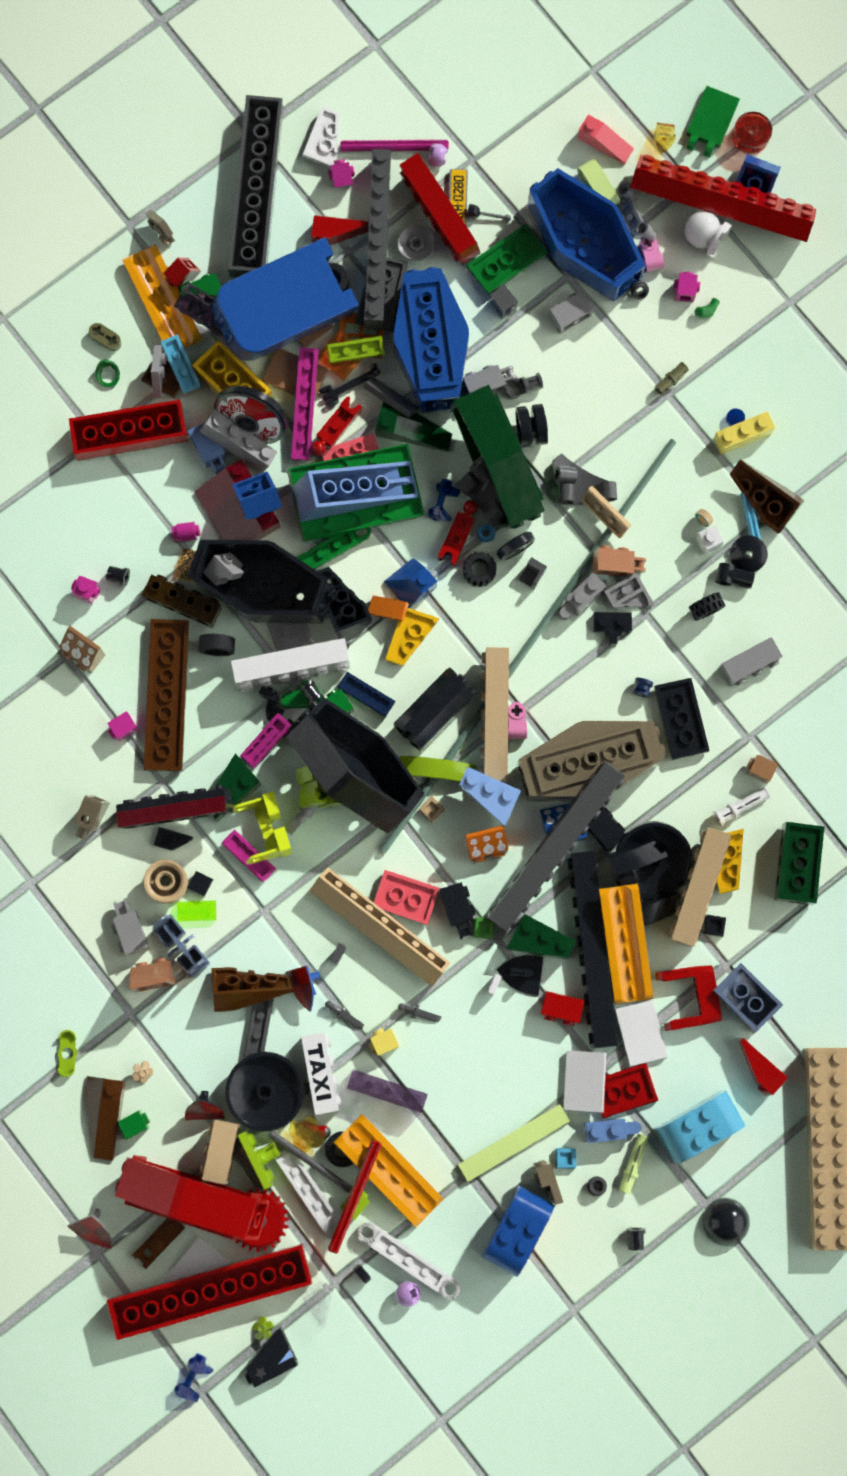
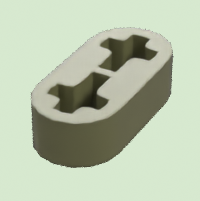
M94 323L89 327V334L93 341L110 351H117L121 348L122 341L120 336L100 323ZM100 329L101 333L104 336H101L100 334H96L95 336L94 330L98 331ZM107 338L111 340L116 339L117 344L110 345V342Z

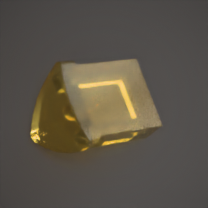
M656 123L654 142L661 153L667 151L676 139V134H674L675 124Z

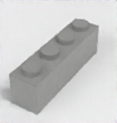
M215 409L199 431L260 473H263L270 466L278 452Z

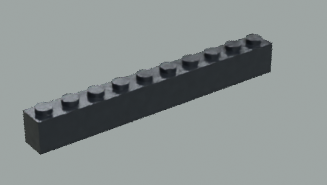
M595 851L571 853L570 858H567L568 870H572L573 876L569 880L570 888L574 889L575 896L572 897V906L577 910V916H574L575 928L579 927V935H576L577 947H581L582 955H579V965L583 966L584 974H581L582 986H586V994H583V1000H585L584 1005H588L589 1012L585 1014L586 1024L590 1025L591 1033H588L589 1045L593 1046V1049L618 1046Z

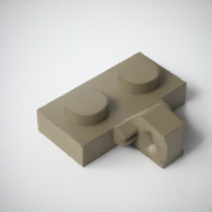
M151 209L145 213L149 219L147 220L148 225L152 230H156L159 234L158 239L164 246L168 247L175 239L166 221Z

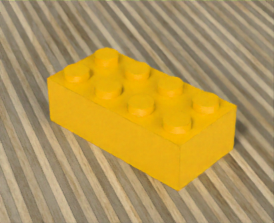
M219 340L192 365L195 374L217 395L223 389L231 386H245L257 389L273 398L272 390Z

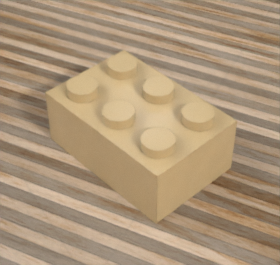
M219 1119L214 1120V1123H210L208 1135H211L210 1143H206L204 1155H207L206 1162L202 1163L200 1175H203L202 1180L225 1185L229 1183L241 1124Z

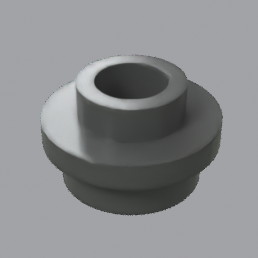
M643 281L635 282L630 289L632 297L639 300L644 299L649 293L648 285Z
M600 1176L590 1178L587 1183L588 1192L593 1196L603 1195L607 1189L606 1181ZM596 1182L600 1183V1189L598 1190L593 1188V1184Z

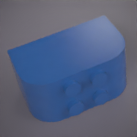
M518 1185L488 1240L481 1257L518 1277L544 1231L555 1205Z

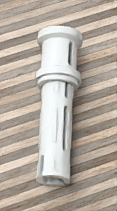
M763 787L761 790L736 803H728L721 810L713 811L714 818L720 826H723L728 820L738 818L741 812L769 799L770 794Z

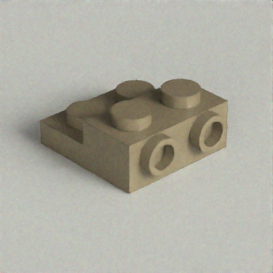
M544 1160L533 1163L535 1172H532L535 1184H539L542 1188L548 1186V1189L545 1190L550 1202L553 1201L556 1205L564 1203L551 1163H546Z

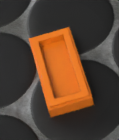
M373 595L368 610L372 616L403 622L409 604L404 601Z

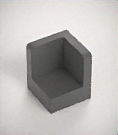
M531 557L519 581L535 590L545 574L547 566Z

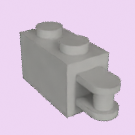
M491 364L485 366L481 371L467 373L463 377L466 393L469 394L486 385L491 387L494 394L505 391L508 382L518 379L517 375L513 372L514 367L511 365L500 369L498 364L494 366Z
M594 572L566 598V605L561 608L559 613L561 620L566 621L574 614L579 616L605 591L606 585Z
M126 898L119 903L113 902L117 916L112 918L114 923L111 926L114 934L119 936L120 941L117 943L120 952H124L125 955L129 956L150 948L137 911H131ZM126 908L127 913L121 915L120 910Z

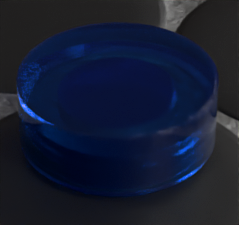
M738 408L731 409L726 415V423L729 426L745 420L744 412Z

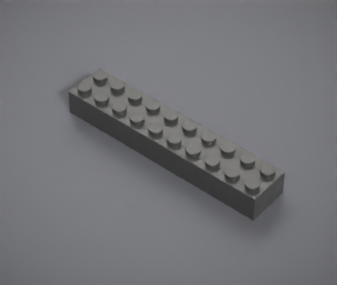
M246 95L228 260L229 277L237 278L268 264L284 111L283 98Z

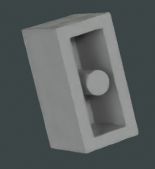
M582 291L578 294L573 293L562 303L557 302L551 306L549 317L560 334L592 316L593 308Z

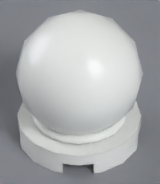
M702 211L689 217L684 233L691 245L700 249L707 248V254L714 258L719 251L718 246L721 240H726L732 225L727 222L720 225L718 218L712 213Z

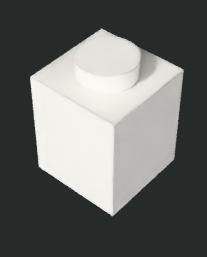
M716 525L699 532L696 537L704 555L721 548L724 543Z

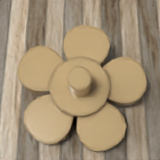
M143 1061L141 1065L135 1064L133 1066L135 1073L132 1074V1079L134 1081L140 1080L141 1083L147 1082V1076H152L154 1072L150 1067V1063Z

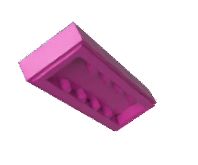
M277 713L242 752L240 757L255 769L290 730L291 724Z
M235 829L221 842L263 883L276 870L268 860L247 864L248 858L259 854V852Z

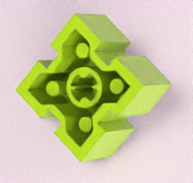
M307 766L296 769L297 783L302 786L299 792L300 808H313L316 806L318 808H331L341 805L324 791Z

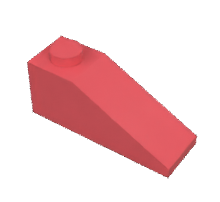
M589 114L579 128L577 139L624 165L634 150L630 144L610 127Z

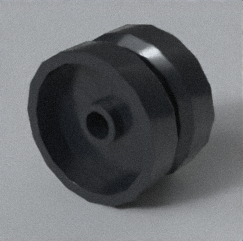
M533 404L530 414L526 406L515 407L516 427L521 448L531 447L533 436L538 446L547 445L548 424L543 404Z

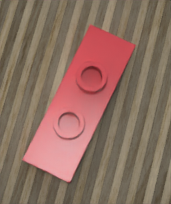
M374 433L335 445L332 448H326L322 458L323 461L378 450L379 447Z

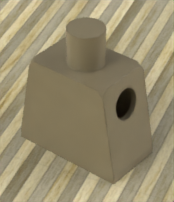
M85 795L74 821V824L79 826L75 836L86 840L90 831H96L110 802L95 795Z

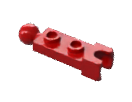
M349 396L342 401L339 408L316 434V438L320 441H315L311 445V452L314 455H322L325 452V445L330 448L333 447L351 423L360 415L362 411L360 404L355 408H349Z
M466 501L463 504L464 513L457 512L437 559L439 561H442L446 555H450L452 557L451 566L454 567L475 522V518L471 517L478 509L475 501Z

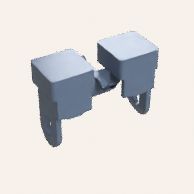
M170 914L162 917L152 926L154 933L167 948L171 947L174 943L177 945L167 954L169 958L179 949L183 952L177 958V961L191 978H194L210 965V961L197 945L191 946L188 950L185 948L184 945L195 938L193 934L188 936L183 942L179 940L186 934V931L173 915Z

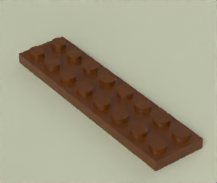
M151 619L144 771L183 772L189 620Z

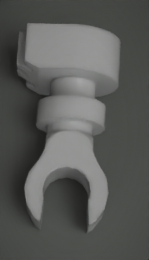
M299 807L301 812L295 815L296 818L286 831L292 835L302 822L305 823L307 816L311 818L314 815V810Z

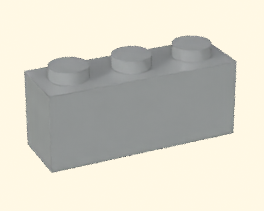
M770 637L723 662L719 667L730 687L734 684L740 686L747 681V677L751 675L753 678L763 673L764 668L769 666L771 669L779 665V660L783 655L773 638Z

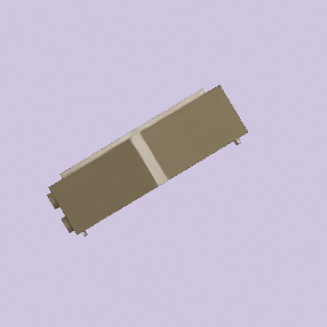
M581 721L572 725L518 760L517 767L527 801L572 802L603 760H606L624 774V783L619 789L615 788L612 794L658 766L664 760L666 751L664 745L660 744L658 739L660 737L658 726H654L653 721ZM626 745L632 746L631 752L625 750ZM590 755L595 757L594 762L588 761ZM552 766H556L558 768V771L556 773L551 772L550 769Z

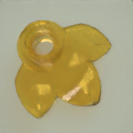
M313 1115L306 1117L301 1124L295 1120L290 1122L289 1134L294 1139L293 1145L304 1153L309 1152L311 1148L320 1147L325 1142L327 1133L318 1130V1121ZM301 1140L306 1141L305 1146L301 1144Z

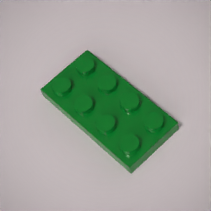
M525 223L467 264L466 268L489 296L547 255L548 251Z

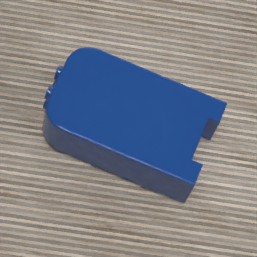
M326 237L228 281L221 286L213 301L214 320L217 327L223 333L226 345H229L236 357L244 361L257 360L352 315L359 304L351 288L342 292L328 264L334 253Z

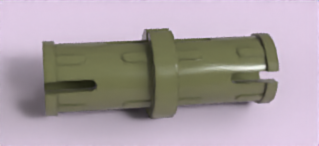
M680 362L671 372L665 374L663 380L654 386L655 390L660 395H664L670 387L676 385L678 380L689 371L688 366Z

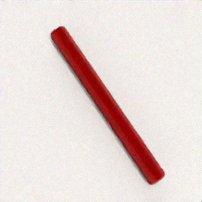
M371 1140L328 1246V1251L337 1254L339 1252L382 1146L381 1142L377 1140Z

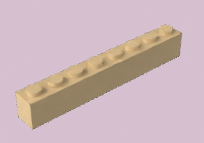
M486 647L485 652H482V664H485V671L481 673V683H485V690H481V702H485V709H481V721H484V728H481V740H484V748H480V759H484V767H480V772L507 784L509 648Z
M327 868L318 877L310 889L313 895L431 987L434 986L450 965L448 960L330 868Z

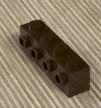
M151 574L142 593L145 600L210 628L214 627L222 610L219 600L210 596L205 598L197 590L192 589L189 591L181 583L174 582L173 584L168 582V579L162 575L157 574V576Z

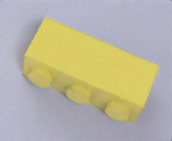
M767 411L717 431L713 439L720 455H723L772 435L775 425Z

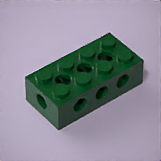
M787 821L782 824L774 901L812 906L817 904L825 826ZM798 840L805 843L804 849L798 846ZM796 859L803 862V868H799L796 865ZM795 878L801 881V887L795 886Z

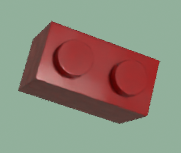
M546 991L540 1015L544 1016V1020L555 1022V1019L563 1020L565 1025L574 1026L575 1023H580L585 1000Z

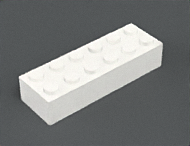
M345 638L231 661L236 686L242 692L251 691L253 687L257 686L271 687L272 683L277 682L287 684L292 679L297 678L300 681L306 680L312 675L322 677L332 671L342 673L347 671V668H350Z

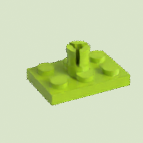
M248 1131L239 1134L238 1137L264 1190L273 1186L274 1174L271 1169H266L265 1164L281 1156L275 1142L257 1150L255 1145L258 1143L253 1133L249 1134Z

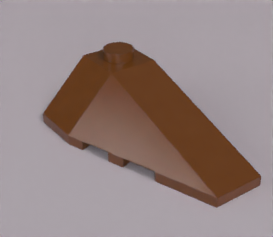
M741 459L729 474L740 491L747 497L752 508L757 511L763 523L778 534L782 532L805 502V500L790 489Z
M234 967L211 968L214 1012L235 1011L293 992L291 976L274 973L261 975L255 974L254 970L241 972L237 971V968Z
M87 1076L84 1100L93 1158L114 1161L119 1130L118 1121L121 1118L126 1081Z

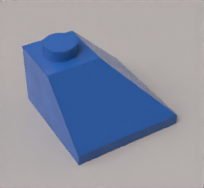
M414 558L384 581L400 601L409 604L408 608H412L437 587V580L426 567Z

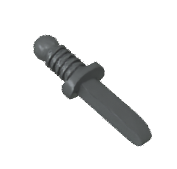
M331 1001L325 1002V1007L336 1013V1019L339 1020L341 1017L358 1029L364 1027V1023L345 1011V1006L341 1009Z
M403 1003L398 1005V1010L411 1013L412 1019H416L417 1016L432 1022H439L442 1017L419 1009L420 1005L417 1004L415 1008Z

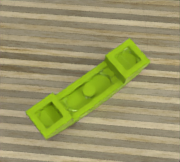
M400 756L401 762L412 777L418 776L460 783L467 767L476 770V765L428 757Z

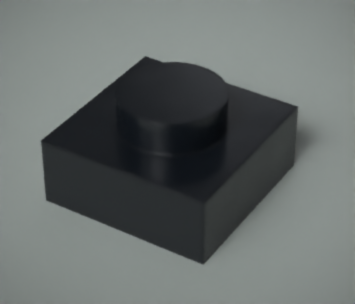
M262 686L258 692L262 698L274 705L280 700L279 695H277L278 691L270 686L267 688Z

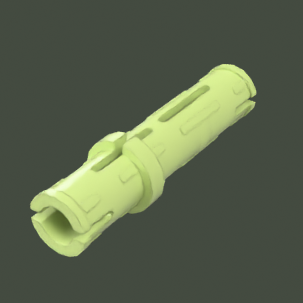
M637 1134L627 1167L623 1170L624 1176L619 1191L631 1194L635 1178H638L639 1175L637 1172L649 1137ZM639 1146H641L636 1162H634ZM632 1166H634L630 1180L627 1182Z

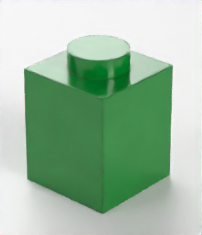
M141 1110L118 1121L126 1140L149 1129L148 1124L151 1123L146 1112L142 1113Z

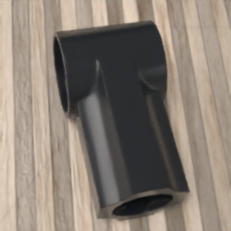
M722 562L719 563L715 582L723 586L735 585L751 589L755 573L738 569L732 564Z

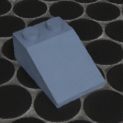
M742 963L713 990L753 1034L784 1005Z

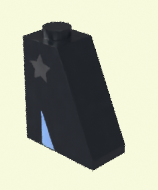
M282 1326L274 1332L246 1368V1380L249 1385L253 1384L254 1388L299 1364Z

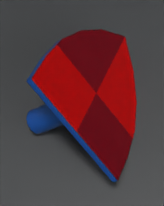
M307 965L286 971L285 974L291 976L295 997L304 1008L311 1012L314 995H316L312 981L319 979L320 973L316 971L310 974Z

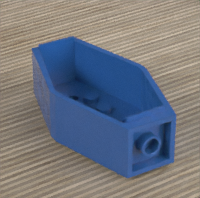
M559 168L549 171L545 174L542 181L539 183L535 182L529 188L527 206L554 263L559 268L613 302L627 292L635 282L642 279L646 265L618 207L612 201ZM562 212L564 216L560 218L557 216V213ZM586 239L588 243L582 244L581 240ZM611 266L612 270L606 271L605 267Z
M429 267L421 271L411 269L403 274L393 335L394 354L421 413L451 410L449 402L460 398L469 343L468 324L441 268ZM427 296L430 298V301L424 302L423 298ZM433 332L435 336L430 338L428 333ZM439 368L440 372L438 374H435L433 372V369Z

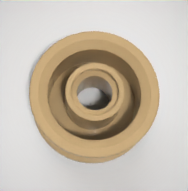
M163 859L154 862L148 867L144 875V887L148 895L155 901L164 904L174 903L186 893L188 877L185 870L177 862ZM166 876L170 877V885L166 887L162 886V878Z

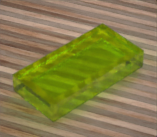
M216 900L177 902L178 922L217 920Z

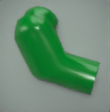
M712 298L708 306L696 307L694 310L695 316L699 318L712 317L720 301Z

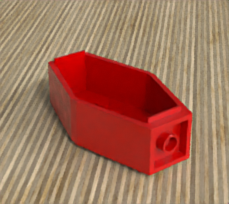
M133 1155L132 1158L127 1157L126 1161L122 1164V1174L115 1187V1197L125 1200L124 1204L231 1240L246 1241L259 1239L270 1203L269 1200L262 1198L263 1194H249L224 1184L202 1180V1177L146 1161V1156Z

